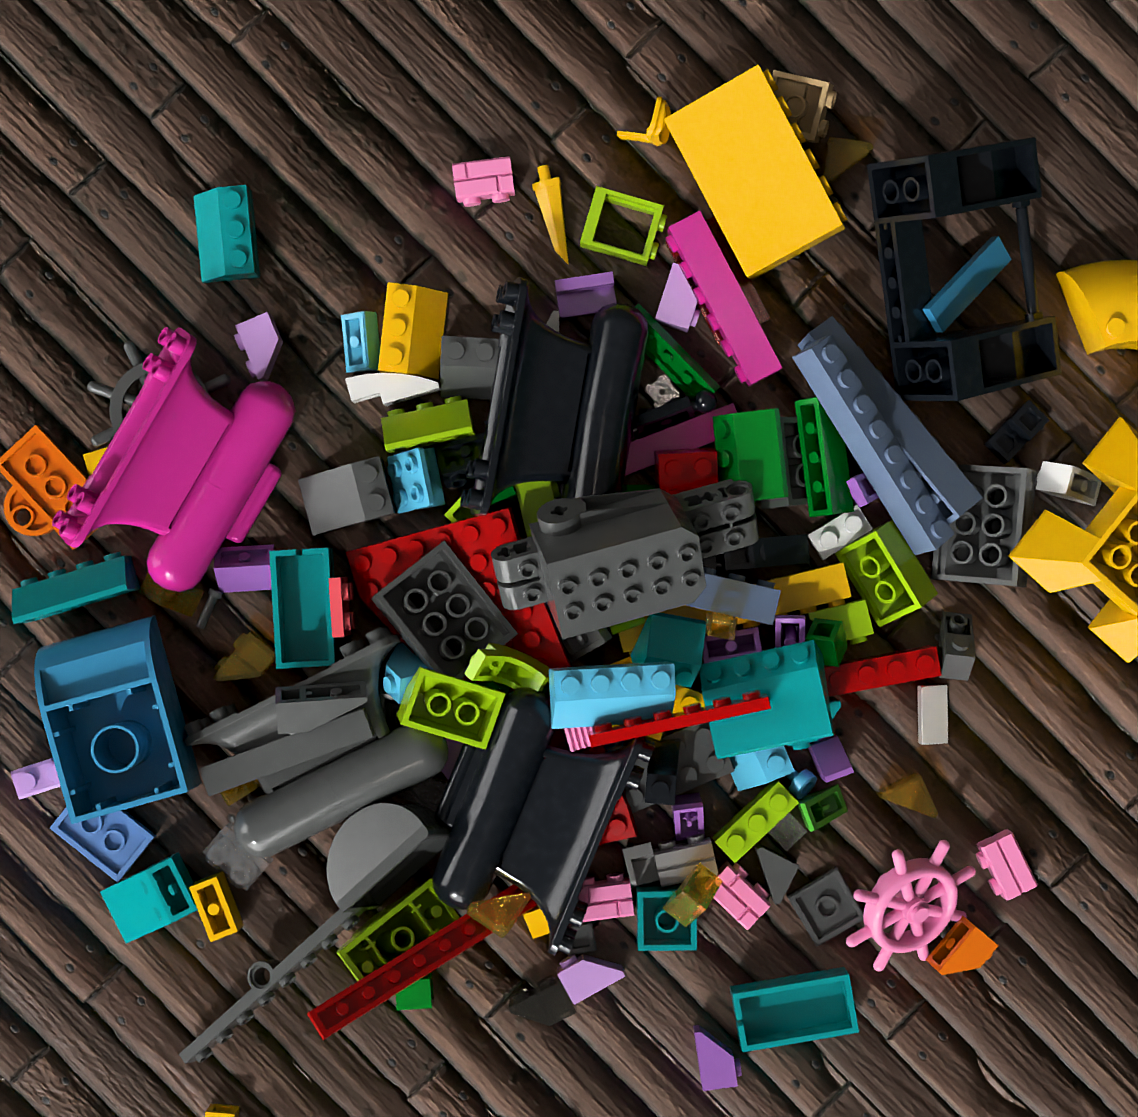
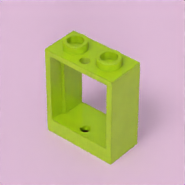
M596 186L580 240V247L647 266L649 259L655 260L659 243L654 242L656 232H663L667 215L662 214L664 205ZM605 202L653 215L643 254L594 241Z

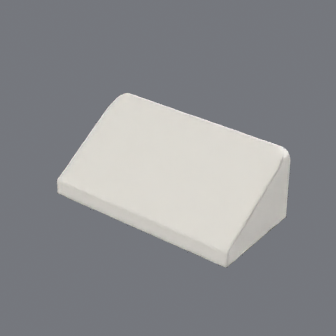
M918 685V743L921 745L948 743L947 685Z

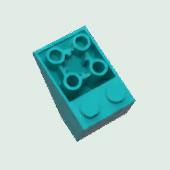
M179 852L100 891L125 943H129L198 910L189 889L194 882Z

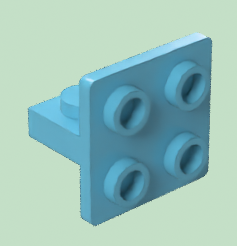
M423 447L415 448L387 457V469L394 492L393 500L399 514L445 505L434 447L423 449Z

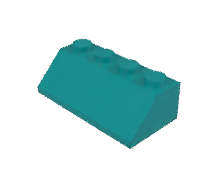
M116 552L104 556L105 561L95 565L93 560L77 564V570L66 573L65 569H60L48 573L49 578L38 581L37 577L21 581V587L12 589L13 624L30 623L141 589L132 557L122 556L121 552Z

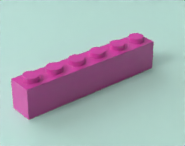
M701 211L669 226L667 231L669 236L665 237L667 244L673 253L678 252L683 262L679 263V266L686 279L692 278L696 286L693 289V293L700 305L705 303L710 313L706 315L710 326L714 331L719 330L724 340L720 341V344L726 356L734 358L737 364L734 367V371L741 383L746 381L748 387L780 371L782 366Z

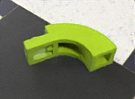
M488 643L485 649H478L471 657L470 664L464 673L472 681H493L513 689L529 687L550 695L549 667L525 653L504 645Z

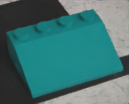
M814 640L702 664L700 679L705 706L713 705L712 700L722 697H730L731 701L742 699L743 693L760 690L761 694L766 693L771 709L709 722L717 759L834 736L823 654Z

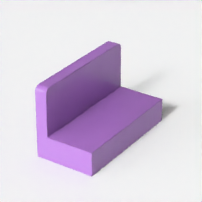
M613 271L555 280L560 318L595 314L603 306L616 303Z
M274 544L219 548L215 555L213 568L219 591L225 593L272 590L269 551H275Z

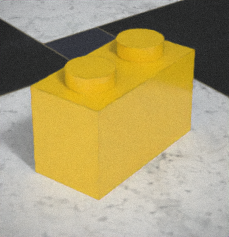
M223 871L198 880L189 887L210 942L236 933L244 926Z

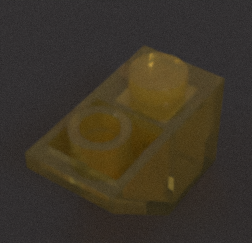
M255 631L249 632L247 635L242 633L233 644V647L236 648L229 658L225 655L215 666L214 669L218 672L214 675L213 679L216 681L263 676L276 660L275 647Z

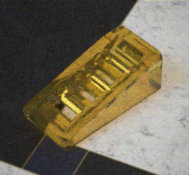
M707 612L706 634L707 636L733 641L736 637L739 619L734 616Z

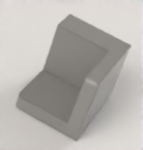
M651 842L622 849L632 888L659 881Z

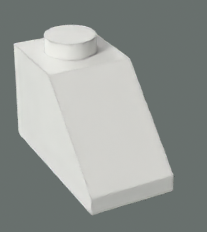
M1043 461L1041 470L1037 474L1036 490L1052 496L1095 506L1102 481L1094 474L1075 466Z

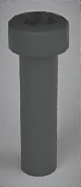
M209 588L207 593L209 597L196 623V626L201 629H205L217 600L221 599L223 595L221 591L215 588Z

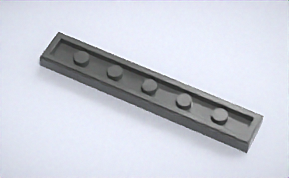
M362 708L335 718L309 732L288 735L201 767L199 771L208 796H212L374 737L375 733L366 709Z

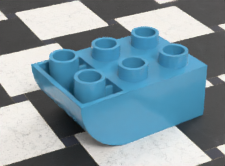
M155 615L42 646L38 649L34 664L36 695L71 824L186 793L202 784L192 746L187 747L183 740L188 737L184 728L186 724Z

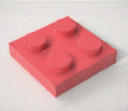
M347 577L328 578L332 638L351 635V630L355 629V614L349 611V601L353 600L354 597L353 584L348 583Z

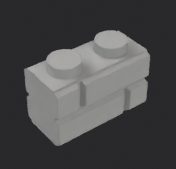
M696 834L686 837L687 842L675 844V840L658 843V848L653 849L661 887L719 875L710 837L704 838L703 834Z

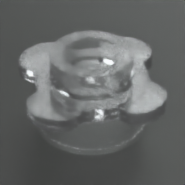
M667 375L659 376L658 381L645 387V394L652 398L655 408L665 405L673 398L679 397V391L673 388ZM661 389L665 391L663 395L659 394Z

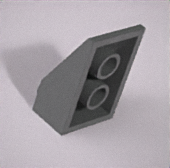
M380 456L298 479L313 536L397 514L384 461Z

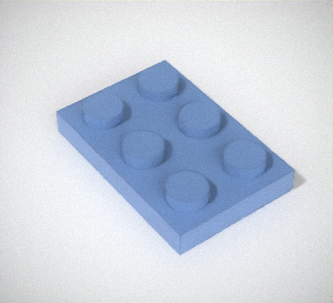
M66 807L50 827L52 831L117 883L122 880L157 836L125 810L71 824Z

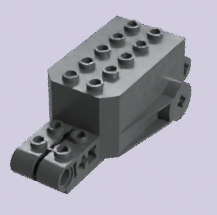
M728 479L673 495L658 488L583 496L573 499L561 498L549 501L537 511L538 522L529 524L532 537L500 545L491 552L502 606L508 610H519L547 602L562 639L694 603L706 588L703 558L750 546L759 539L752 484L747 481Z

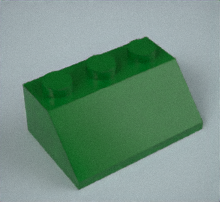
M779 408L713 416L719 482L732 479L733 481L740 480L751 483L754 501L788 497Z

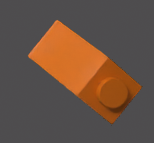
M962 915L961 919L955 923L925 960L941 975L978 969L991 958L999 945Z

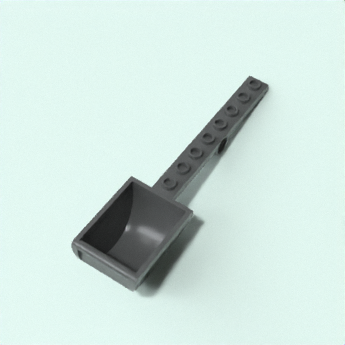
M378 803L360 809L344 822L333 839L327 859L329 890L340 909L282 962L273 959L254 963L247 973V980L252 989L179 1054L185 1064L194 1061L201 1063L213 1054L211 1049L218 1043L223 1044L234 1035L232 1030L238 1025L242 1026L255 1016L253 1013L255 1009L270 1003L276 997L275 991L280 987L288 986L297 978L295 973L301 968L306 969L318 959L316 955L323 948L327 950L339 940L337 936L344 929L348 931L357 925L360 921L359 916L365 910H373L380 907L443 850L451 827L436 821V810L418 804ZM265 969L270 973L269 982L264 978Z

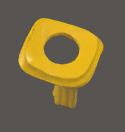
M662 96L657 97L650 126L646 129V134L617 131V137L622 140L651 143L655 146L666 144L670 130L664 118L671 115V110L666 100Z

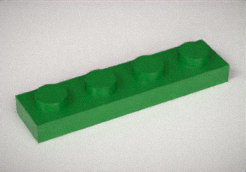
M639 303L634 307L640 310L648 322L649 335L646 354L691 400H694L695 395L701 390H709L715 393L720 388L718 383Z

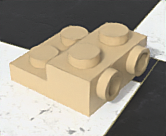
M773 70L772 77L779 88L774 93L777 98L782 95L792 113V116L788 118L790 124L797 123L806 141L819 143L820 137L825 138L828 132L829 121L825 120L827 109H833L836 102L837 92L832 91L834 85L826 81Z

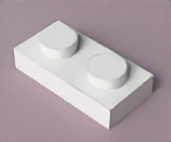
M858 505L853 506L854 512L842 513L808 534L810 542L822 560L873 529Z

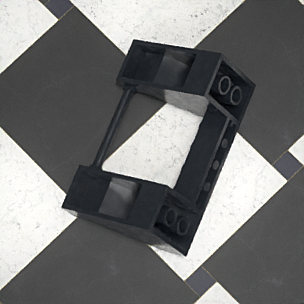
M1036 138L1018 139L867 164L895 388L902 400L961 401L1062 374L1055 316H1043L1042 311H1039L1027 207L1030 205L1031 199L1042 197ZM1012 203V208H1016L1028 312L1024 314L1025 319L1003 324L936 333L923 311V308L931 300V289L922 219L944 217Z

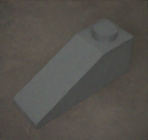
M366 681L275 687L278 734L296 735L301 732H309L368 702Z

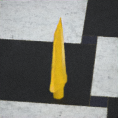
M542 165L537 167L540 181L532 184L533 191H535L554 250L569 265L560 177L551 178L549 165Z

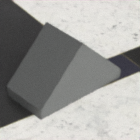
M760 843L755 844L754 847L771 899L775 905L780 904L799 865L796 861Z

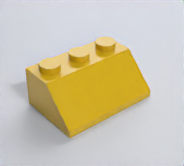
M388 282L378 371L380 373H401L439 380L442 336H444L448 303L447 292L417 285Z

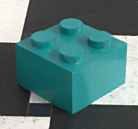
M637 886L638 951L697 950V893L695 886Z

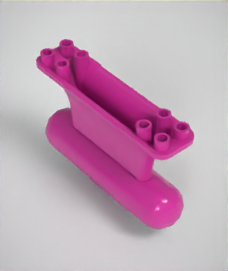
M165 327L158 337V343L164 346L159 356L150 353L143 363L142 368L149 373L144 380L142 389L92 475L87 478L83 487L74 484L70 488L67 500L73 502L68 513L59 510L53 518L52 526L59 529L60 537L67 545L73 548L79 547L93 530L111 524L137 526L159 534L148 553V573L153 581L162 588L182 592L193 589L201 581L225 538L235 543H241L246 538L282 475L280 468L269 462L292 425L296 409L289 392L281 385L271 381L249 384L241 392L231 411L223 407L202 388L192 371L191 357L197 344L196 338L182 328H177L173 331Z

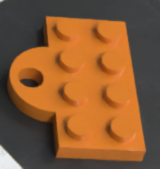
M34 425L0 457V472L13 485L7 492L4 500L6 520L14 530L23 535L42 536L53 530L59 535V529L52 526L55 514L59 510L68 513L73 502L67 500L70 488L74 484L83 487L88 478L39 425ZM21 509H27L31 515V519L26 525H21L17 521V514ZM97 529L93 530V531L86 537V539H87L88 537H90Z

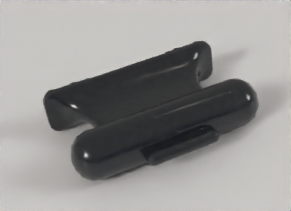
M529 687L517 688L508 693L504 699L486 750L465 743L462 745L435 812L436 821L451 827V830L434 869L432 883L435 893L442 902L451 908L464 910L474 908L483 903L489 894L496 876L509 881L525 892L543 912L550 931L548 953L556 955L558 950L569 955L578 930L569 927L568 924L570 923L580 928L589 904L578 898L588 870L625 786L636 791L638 789L644 768L635 765L637 758L648 763L656 741L646 738V736L633 738L619 749L598 754L571 752L552 746L550 743L556 729H551L550 695Z

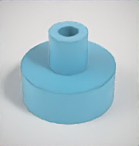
M808 769L800 773L795 770V772L786 775V778L791 781L788 791L797 799L806 796L817 781V777Z

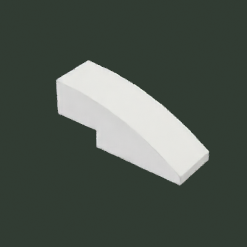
M373 373L345 378L353 403L381 396L383 405L389 406L441 391L440 385L436 381L401 373Z

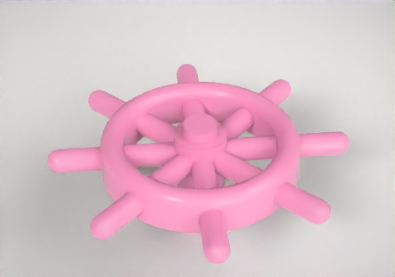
M947 840L939 841L930 859L916 858L906 861L902 850H894L892 858L895 867L879 877L872 891L855 890L853 894L854 899L866 903L863 915L865 927L849 935L846 938V944L849 947H855L872 937L882 947L873 963L876 971L884 970L892 953H907L917 950L919 959L926 961L925 959L930 955L927 944L933 941L945 929L950 920L957 922L961 919L962 915L967 918L964 911L956 910L958 900L957 886L973 877L976 871L973 866H966L951 875L941 865L950 848ZM933 878H936L938 883L928 889ZM919 879L913 889L911 882ZM937 898L935 905L928 904ZM887 907L894 908L892 911L884 915ZM910 923L911 929L904 932L908 924ZM894 924L890 933L884 932L885 928Z

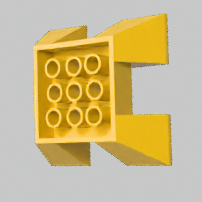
M1119 417L1082 463L1114 493L1085 530L1048 510H1044L1008 557L1047 592L1052 593L1092 583L1110 599L1089 624L1088 628L1124 661L1130 663L1138 656V432L1122 417Z

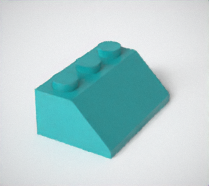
M247 185L216 187L194 195L202 283L260 278L251 189Z

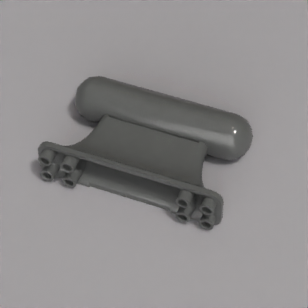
M388 626L380 627L367 633L366 637L370 643L367 647L362 639L343 645L339 648L344 657L343 659L331 664L330 668L294 685L366 681L368 702L343 715L365 708L375 736L257 779L265 794L247 802L241 807L235 817L233 826L236 842L244 852L261 858L273 856L348 819L364 807L381 803L436 776L444 769L448 760L449 749L445 737L404 725L390 731L385 720L379 696L380 670L387 654L401 642L399 635H392ZM274 695L238 713L235 704L218 708L209 713L214 724H212L208 716L185 725L184 728L188 737L183 740L187 747L197 744H212L225 748L236 755L286 737L289 734H278Z

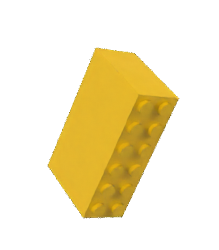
M759 64L664 118L746 277L752 280L846 229L843 222L848 220L838 201L834 204L831 202L829 196L834 193L825 176L818 177L815 170L820 168L812 151L810 148L805 151L801 145L806 142V139L796 122L790 124L788 118L792 116V113L783 96L776 97L774 92L779 88L769 70L762 71Z

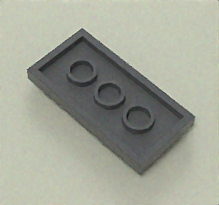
M709 722L684 727L662 736L660 739L680 742L676 795L735 771L730 757L717 759ZM638 758L635 765L644 768L638 789L636 791L627 786L624 789L632 813L654 805L645 803L648 763Z

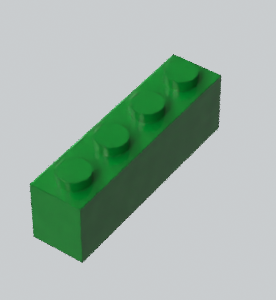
M817 397L795 401L809 517L854 512L853 499L846 481L850 480L844 440Z

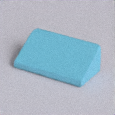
M361 311L341 315L346 373L378 370L380 341L377 313Z

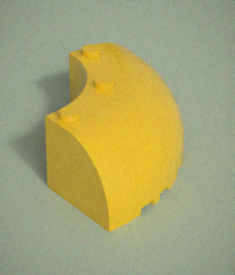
M1138 260L1100 261L1083 264L1056 273L1087 355L1109 349L1138 350Z

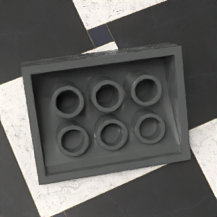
M957 464L961 472L975 485L983 498L949 524L955 535L937 550L933 551L931 579L1027 587L1028 574L1008 555L1032 526L1037 471L1029 468Z
M445 541L372 597V601L399 635L430 670L459 679L466 676L464 673L470 664V659L478 649H485L488 643L505 645L518 634Z

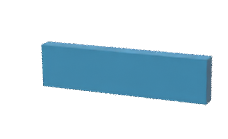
M999 236L991 237L923 308L935 332H944L1012 260Z

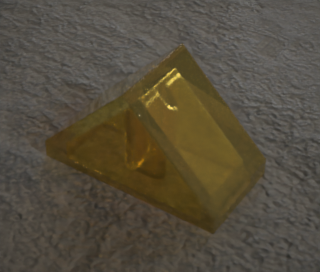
M829 137L825 145L821 176L824 175L830 184L869 155L874 146L870 142Z
M147 573L139 593L162 607L192 617L204 590L196 586L193 589L182 592L167 590L155 583L150 574Z
M916 772L877 791L876 795L882 799L935 819L937 818L938 812L921 775Z
M699 862L663 906V910L687 927L708 908L723 880Z
M530 892L472 902L466 909L467 915L503 938L509 933L531 898Z

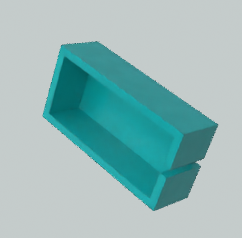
M333 548L302 549V555L301 550L298 549L269 551L276 669L331 666V664L339 661L338 637L332 638L328 579L335 578Z
M845 967L730 986L739 1044L742 1052L859 1033L850 976Z

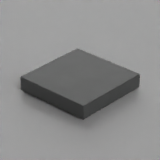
M836 866L786 895L816 947L864 920L862 908L857 900L854 899L853 893Z

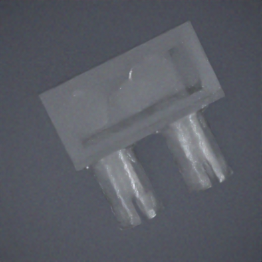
M229 822L204 849L203 853L207 856L205 858L206 861L217 870L221 868L229 875L227 879L232 885L238 889L243 887L247 891L274 859L271 856L261 858L244 852L236 842L233 830L234 824Z

